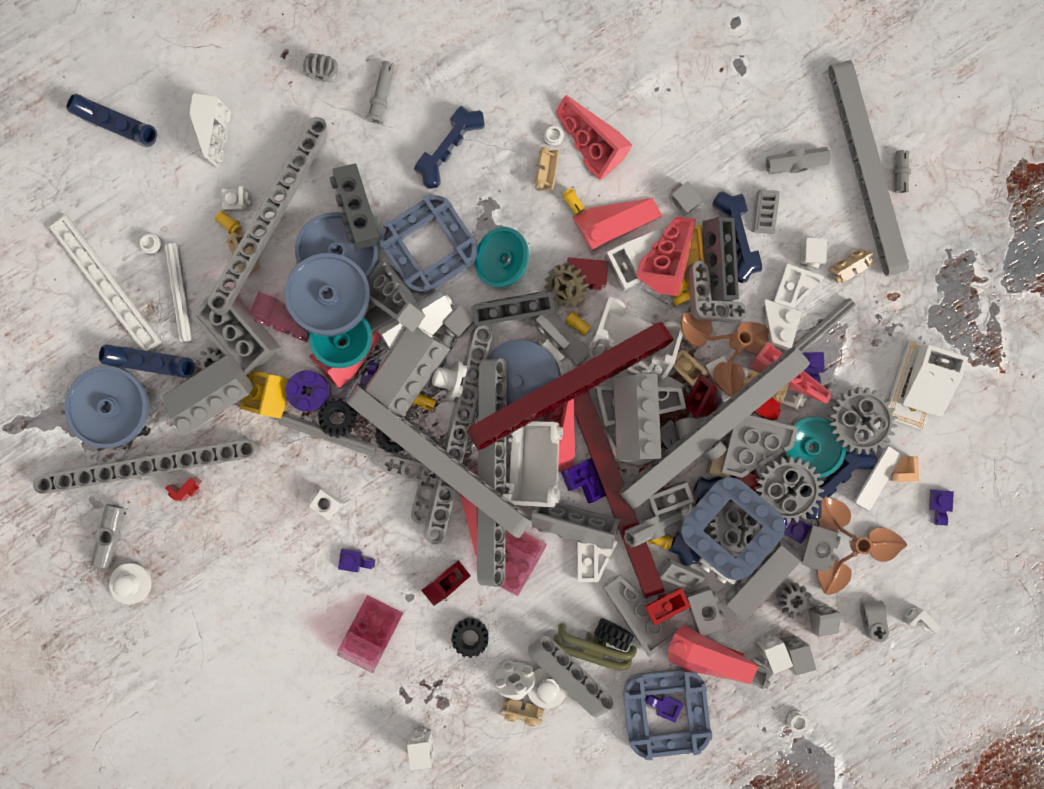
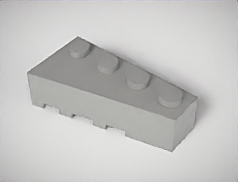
M382 259L367 278L370 288V301L411 332H414L426 315L398 271Z
M596 386L595 389L604 427L615 425L614 387ZM658 387L659 414L686 408L682 388Z
M782 537L754 572L747 578L739 580L738 584L727 592L725 596L726 606L746 621L801 562L797 549Z

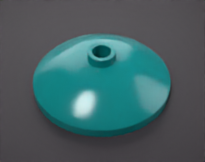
M499 227L488 232L478 244L475 269L479 278L489 286L504 288L514 284L525 272L529 260V248L524 236L517 230L509 227Z
M363 317L354 328L343 334L320 336L310 333L309 344L314 356L322 364L332 368H348L362 361L368 354L372 345V331L369 323ZM341 341H346L345 345H339Z
M807 417L793 425L798 427L794 446L784 452L786 460L788 455H791L794 460L799 456L802 462L806 459L809 461V466L814 465L816 467L814 472L818 471L821 474L818 478H822L834 473L841 466L846 455V447H839L842 441H834L837 434H830L834 426H829L828 423L832 421L823 417ZM810 443L814 445V449L812 451L808 449V445Z

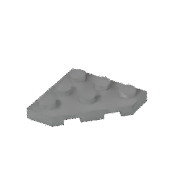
M749 415L731 430L720 472L741 478L746 476L754 469L763 466L776 456L793 448L798 427Z

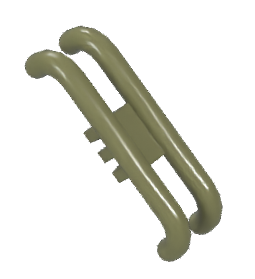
M564 623L559 624L558 634L554 636V641L569 656L618 671L627 670L631 666L632 658L637 653V648L634 645L629 647L628 652L607 647L606 642L602 641V639L601 642H598L599 638L597 636H594V639L591 640V633L587 632L585 639L572 636L566 632V625ZM562 639L569 644L582 647L583 651L564 645ZM607 655L624 661L616 662L603 656Z

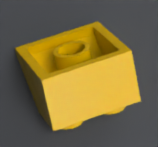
M255 370L252 371L247 377L254 387L249 395L241 399L239 409L281 419L282 413L285 410V386L289 379Z

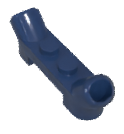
M77 93L72 94L67 102L66 108L69 113L91 125L101 127L143 147H150L156 142L157 130L152 125L142 123Z
M460 106L450 118L453 129L432 156L424 152L414 167V170L422 175L423 186L428 189L440 186L439 166L442 162L446 163L452 155V149L462 143L463 135L466 131L480 130L485 127L484 116L481 110L468 111L463 106Z
M721 191L715 197L712 205L728 217L734 218L736 253L739 258L737 262L738 282L746 283L752 273L762 271L759 250L750 252L741 218L748 211L746 201L742 193L731 196Z
M104 344L99 351V361L104 365L182 378L191 377L195 370L194 361L187 357Z
M846 449L843 464L827 477L823 484L818 486L824 489V492L818 493V495L823 499L826 496L830 497L837 491L836 487L841 482H847L852 477L851 473L855 469L873 470L877 463L876 454L869 451L868 455L863 454L862 451L860 454H855V449L852 452H847ZM808 485L800 491L801 494L808 490ZM816 500L815 502L819 508H811L814 513L813 515L809 512L805 513L807 519L818 520L821 518L822 500Z
M699 476L692 490V495L698 497L695 506L717 481L723 479L722 477L718 476L708 480ZM675 531L669 551L677 554L681 563L685 566L697 563L699 560L698 554L685 543L682 534Z

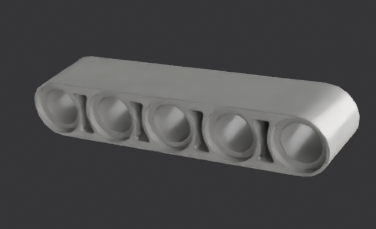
M542 636L529 645V656L591 716L599 717L613 708L614 702L610 694L549 636Z

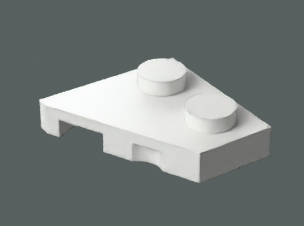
M786 264L773 302L793 309L824 279V276L791 264Z
M765 299L762 306L765 307L767 317L765 322L769 330V343L788 350L792 348L802 312Z
M615 540L612 549H601L597 545L583 544L577 541L578 582H599L603 570L607 566L610 556L617 545V540Z

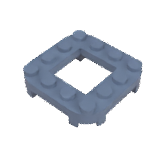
M426 195L423 197L424 200L395 219L387 220L383 224L379 242L381 247L390 258L405 284L419 294L431 292L469 268L478 256L474 238L450 201L437 195ZM436 218L456 250L422 271L402 240Z
M726 477L717 481L683 521L681 533L685 543L720 574L731 580H741L750 576L779 543L785 532V522L782 515L744 482L736 478ZM729 500H732L763 526L737 558H734L703 531Z
M685 669L640 673L627 679L623 691L627 732L631 748L637 755L645 760H653V757L689 753L699 755L707 747L710 740L712 741L706 694L707 687L698 673ZM684 691L689 730L649 734L645 696Z

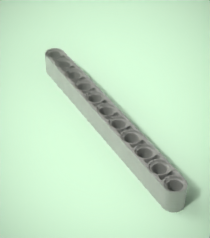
M847 60L829 65V79L883 273L886 276L906 272L909 269L908 259L853 62Z
M314 117L308 122L208 298V305L215 314L224 315L230 310L325 142L328 131L327 124L323 118ZM316 127L323 128L320 132H315L313 129ZM306 144L314 145L310 149L304 148ZM299 160L304 162L301 166L294 165ZM289 177L294 179L292 183L284 182ZM277 195H284L281 201L274 199ZM267 212L275 213L272 218L264 217ZM258 229L265 230L261 236L254 235ZM247 247L255 248L250 254L244 252ZM238 264L245 265L244 269L240 272L234 270ZM234 282L232 289H224L226 283ZM217 300H224L222 307H214Z
M486 325L478 326L471 332L463 364L467 366V372L465 377H462L460 384L463 386L460 398H455L443 448L448 453L451 449L455 448L458 452L456 459L461 463L463 462L469 437L467 430L471 427L479 395V364L482 360L487 359L492 340V331ZM478 330H483L486 334L483 341L477 337ZM475 349L481 353L479 360H475L472 356ZM470 369L476 371V378L474 380L468 378V371ZM465 389H469L472 393L469 400L463 397ZM462 408L467 411V417L464 420H461L458 416V412ZM459 428L462 430V437L456 440L453 433ZM438 475L424 528L425 539L433 545L442 543L445 538L456 492L453 487ZM442 489L448 490V497L446 499H440L439 497ZM438 509H442L444 512L441 519H435L434 513ZM437 529L439 536L436 539H430V532Z
M797 346L788 349L661 455V459L654 460L625 484L618 494L632 509L640 506L803 372L810 364L808 359Z
M502 358L484 359L479 364V421L506 407L507 366ZM506 437L482 450H478V477L501 495L506 494ZM478 508L477 581L480 585L500 587L505 581V529Z
M356 384L345 400L347 404L510 534L517 538L522 536L532 522V519L399 413L387 408L365 391L364 386Z
M240 440L38 476L33 482V488L39 494H46L255 457L259 453L260 447L254 440ZM247 443L252 447L250 454H246L244 451ZM226 447H229L232 451L229 458L224 454ZM207 450L211 453L209 461L204 458ZM187 454L191 457L189 465L184 461V457ZM166 458H169L171 461L169 468L164 464ZM147 461L151 465L149 471H146L144 468V465ZM126 465L130 467L129 475L124 471ZM106 469L110 471L109 478H106L104 475ZM86 472H87V473L89 474V476H90V479H89L88 482H87V481L85 480V478H84V475H85ZM66 476H68L69 478L68 485H66L64 481ZM46 479L49 482L48 489L44 485Z

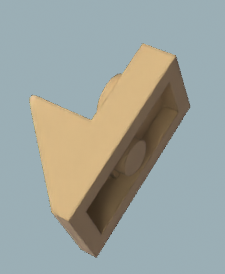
M684 349L677 354L672 368L684 378L689 386H694L699 374L704 376L709 374Z

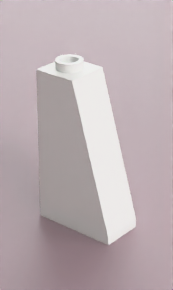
M436 291L418 302L426 315L419 327L433 335L453 313L450 306L453 303L447 294L443 295L440 291ZM397 320L377 330L389 352L406 328Z

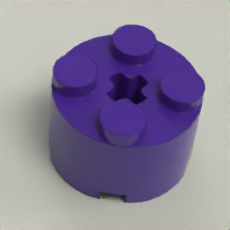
M304 370L297 372L289 379L285 386L289 403L300 411L314 412L321 410L320 407L322 405L325 406V402L330 400L331 385L325 376L314 371ZM307 387L312 388L310 391L311 395L306 394Z

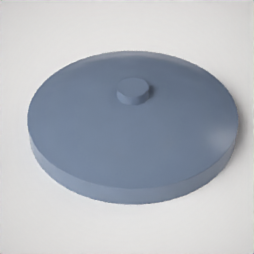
M330 212L314 217L303 226L296 239L295 257L298 265L304 259L316 254H339L354 261L362 269L366 278H368L377 263L378 246L355 250L354 245L349 244L347 237L349 229L342 222L341 212ZM361 223L355 224L357 228L364 227Z
M321 253L304 259L292 270L285 286V302L294 321L304 330L320 336H335L351 330L363 319L370 303V288L364 272L354 261L335 253Z
M518 339L505 342L496 347L487 357V359L502 358L506 362V406L561 376L559 365L552 353L541 344L531 340Z
M99 366L85 371L71 384L64 403L65 417L71 431L84 443L98 448L118 447L132 441L144 428L149 415V399L141 381L129 371L118 367Z

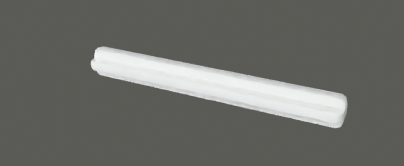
M176 243L165 244L179 341L189 342L192 340L178 247Z

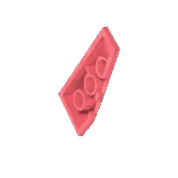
M649 198L592 207L572 218L590 253L662 217V214L654 199Z
M768 342L751 361L749 366L752 370L761 373L783 353ZM805 371L788 383L789 389L825 404L829 402L833 395Z

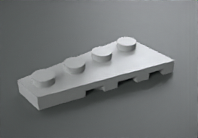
M617 576L602 587L647 656L650 657L672 641L678 628L670 623L668 619L654 626L644 607L649 602L621 576Z

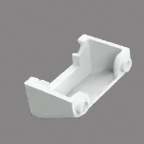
M609 296L591 341L588 354L594 358L653 324L625 314V304L621 300ZM675 321L665 322L664 325L674 338L673 342L624 371L634 375L657 374L658 382H663L675 364L683 336L681 324Z
M533 421L511 433L512 438H509V442H511L510 481L506 483V487L510 489L508 494H503V496L514 505L554 507L560 500L557 482L559 441L563 437V428L559 427L557 422Z

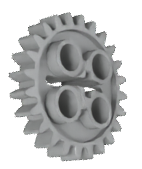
M859 387L856 388V392L853 389H849L848 395L845 393L840 394L842 400H834L838 406L830 407L834 414L828 415L829 418L833 419V422L828 423V425L834 426L830 434H837L834 441L841 440L842 442L839 447L844 448L847 446V452H852L855 449V454H860L862 451L863 454L868 455L869 450L872 453H876L877 447L884 449L883 442H891L888 435H895L891 428L898 426L892 423V420L898 417L891 415L896 410L895 408L888 407L891 404V400L883 401L886 395L881 394L878 396V390H873L870 394V388H865L863 391ZM863 401H865L868 404V409L866 412H864L861 408V404ZM847 413H849L852 418L849 424H847L844 420V417ZM861 417L865 418V420L863 421L864 425L860 424V422L862 421ZM876 418L880 420V427L878 429L874 427V420ZM859 430H861L864 433V437L861 441H859L857 438V432Z
M788 455L787 461L782 456H780V462L778 463L773 459V466L771 467L765 464L767 471H759L763 477L756 478V481L760 483V486L754 487L756 491L760 492L758 495L773 506L785 518L787 523H790L791 518L798 522L799 516L807 519L805 514L807 512L813 515L814 513L811 508H819L818 504L815 503L816 500H823L818 493L824 492V489L818 487L824 482L821 479H817L821 474L818 471L814 472L816 467L814 465L809 466V461L806 459L802 462L799 456L794 460L791 455ZM793 470V477L786 479V473ZM773 485L779 486L777 492L770 493V488ZM808 485V490L800 494V488ZM788 486L792 489L791 492L787 491L786 488ZM791 499L793 501L792 505L789 508H784L785 502Z
M729 500L711 521L712 523L708 524L707 528L711 529V532L707 533V535L712 536L714 541L734 558H737L748 545L746 538L750 542L763 526L732 500Z

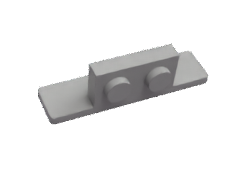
M556 313L531 317L537 323L535 327L543 335L547 334L551 338L550 342L557 349L561 348L576 365L589 355V348Z

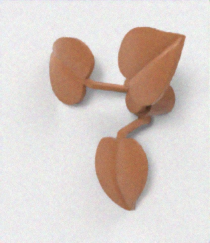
M686 313L681 317L682 333L685 339L694 346H704L707 339L709 341L730 339L729 345L735 350V353L728 363L720 362L716 365L713 377L717 386L728 396L732 397L743 387L742 384L745 379L742 366L733 364V360L741 353L743 348L748 353L758 354L767 343L768 328L760 323L744 322L737 327L736 334L734 335L730 333L728 335L711 337L709 336L713 331L711 321H699L692 314Z
M825 497L822 500L821 518L817 520L818 524L837 531L839 529L842 533L852 539L850 548L853 551L839 562L834 560L833 567H828L827 572L817 570L818 581L823 593L829 595L845 588L851 580V569L846 565H842L845 561L856 557L858 554H868L870 552V555L875 560L887 562L895 558L907 546V543L897 533L883 527L871 530L868 535L869 539L866 537H856V535L843 529L851 520V512L847 505L841 501Z

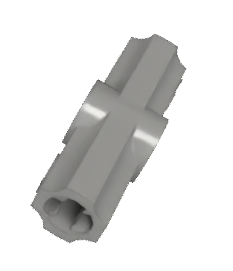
M827 147L809 150L798 148L784 154L767 156L766 171L768 174L788 171L790 173H799L809 168L827 166L830 164V150Z
M105 505L100 528L95 533L94 538L96 544L90 564L93 567L108 569L111 566L116 543L121 537L120 526L125 510L122 506ZM106 531L111 536L110 541L105 538Z
M674 509L657 516L647 517L641 520L642 523L625 530L624 539L630 547H636L648 540L660 538L666 534V531L681 525L682 515Z

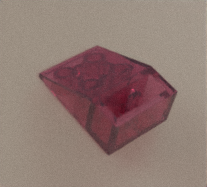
M258 291L249 312L250 315L255 316L253 321L268 327L274 324L273 329L288 335L291 331L293 332L292 337L308 343L310 332L304 330L294 321L287 309L286 303Z
M506 531L505 581L500 587L518 596L544 552L547 542L527 531L520 538Z
M367 595L338 649L337 656L374 673L403 613Z

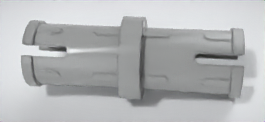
M904 150L896 151V169L894 170V175H896V193H900V191L901 193L909 192V174H911V169L909 168L910 151L908 150L905 153Z

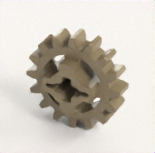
M564 263L561 266L553 267L554 269L548 272L550 276L545 278V281L549 283L544 288L549 290L555 289L558 307L564 304L566 308L578 305L579 302L585 299L583 296L588 293L584 289V287L588 286V283L583 281L586 275L581 276L579 274L581 272L580 268L574 270V264L568 267L567 263Z

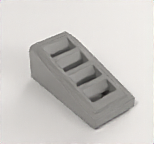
M760 189L757 192L754 219L755 233H775L780 191ZM763 198H772V201H766ZM762 206H771V209H762ZM761 214L771 215V218L761 217ZM760 222L770 223V227L759 225Z

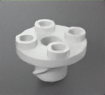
M455 361L451 370L438 367L433 373L432 385L446 389V400L453 401L455 397L460 398L463 386L460 384L462 377L464 378L466 375L467 366L463 365L461 361Z
M126 563L119 566L113 571L109 580L111 594L117 601L123 604H135L144 600L149 594L152 585L150 571L137 563Z
M505 661L494 675V685L497 692L512 700L522 699L532 690L535 684L533 667L522 662Z
M541 667L534 671V687L527 693L530 700L541 708L558 706L565 699L567 692Z

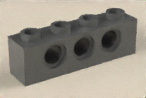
M357 164L332 168L333 176L330 177L332 189H336L338 195H335L337 205L343 209L341 218L344 226L347 225L349 232H347L349 244H353L355 250L379 245L378 230ZM345 187H351L352 190H351V191H346V190H344V188H345ZM356 205L359 208L350 209L349 206ZM361 223L364 227L357 228L355 224Z
M716 217L702 221L704 259L709 269L712 301L738 300L739 289L734 218Z
M555 289L476 303L471 306L475 327L555 313L559 309Z

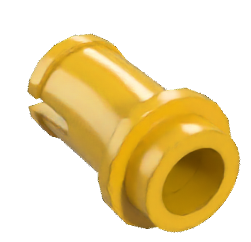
M570 188L562 194L564 197L562 200H566L573 214L576 215L579 211L575 205L578 206L580 211L585 209V206L577 197V191Z
M223 210L215 216V221L226 228L227 233L232 234L236 232L238 234L242 228L240 222L233 220Z
M572 311L565 319L567 326L571 325L583 336L591 328V325L580 318L577 312L574 313Z
M419 394L413 402V406L416 404L432 412L437 400Z
M667 534L646 542L661 546L665 550L666 548H671L673 537Z

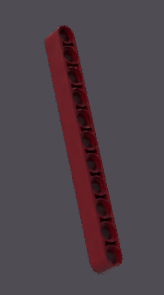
M658 322L468 428L467 433L477 450H482L667 347L673 342L674 338L663 322Z
M586 391L574 398V414L600 478L614 518L620 519L619 532L644 597L647 599L663 593L665 590L647 542L636 547H630L624 539L625 530L638 525L639 521L634 509L618 494L624 486V482L590 393Z

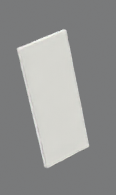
M886 446L857 495L855 503L869 511L871 510L902 457L900 453Z

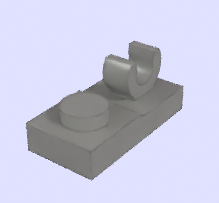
M669 558L663 563L664 568L659 573L661 579L691 592H694L705 579L704 573Z

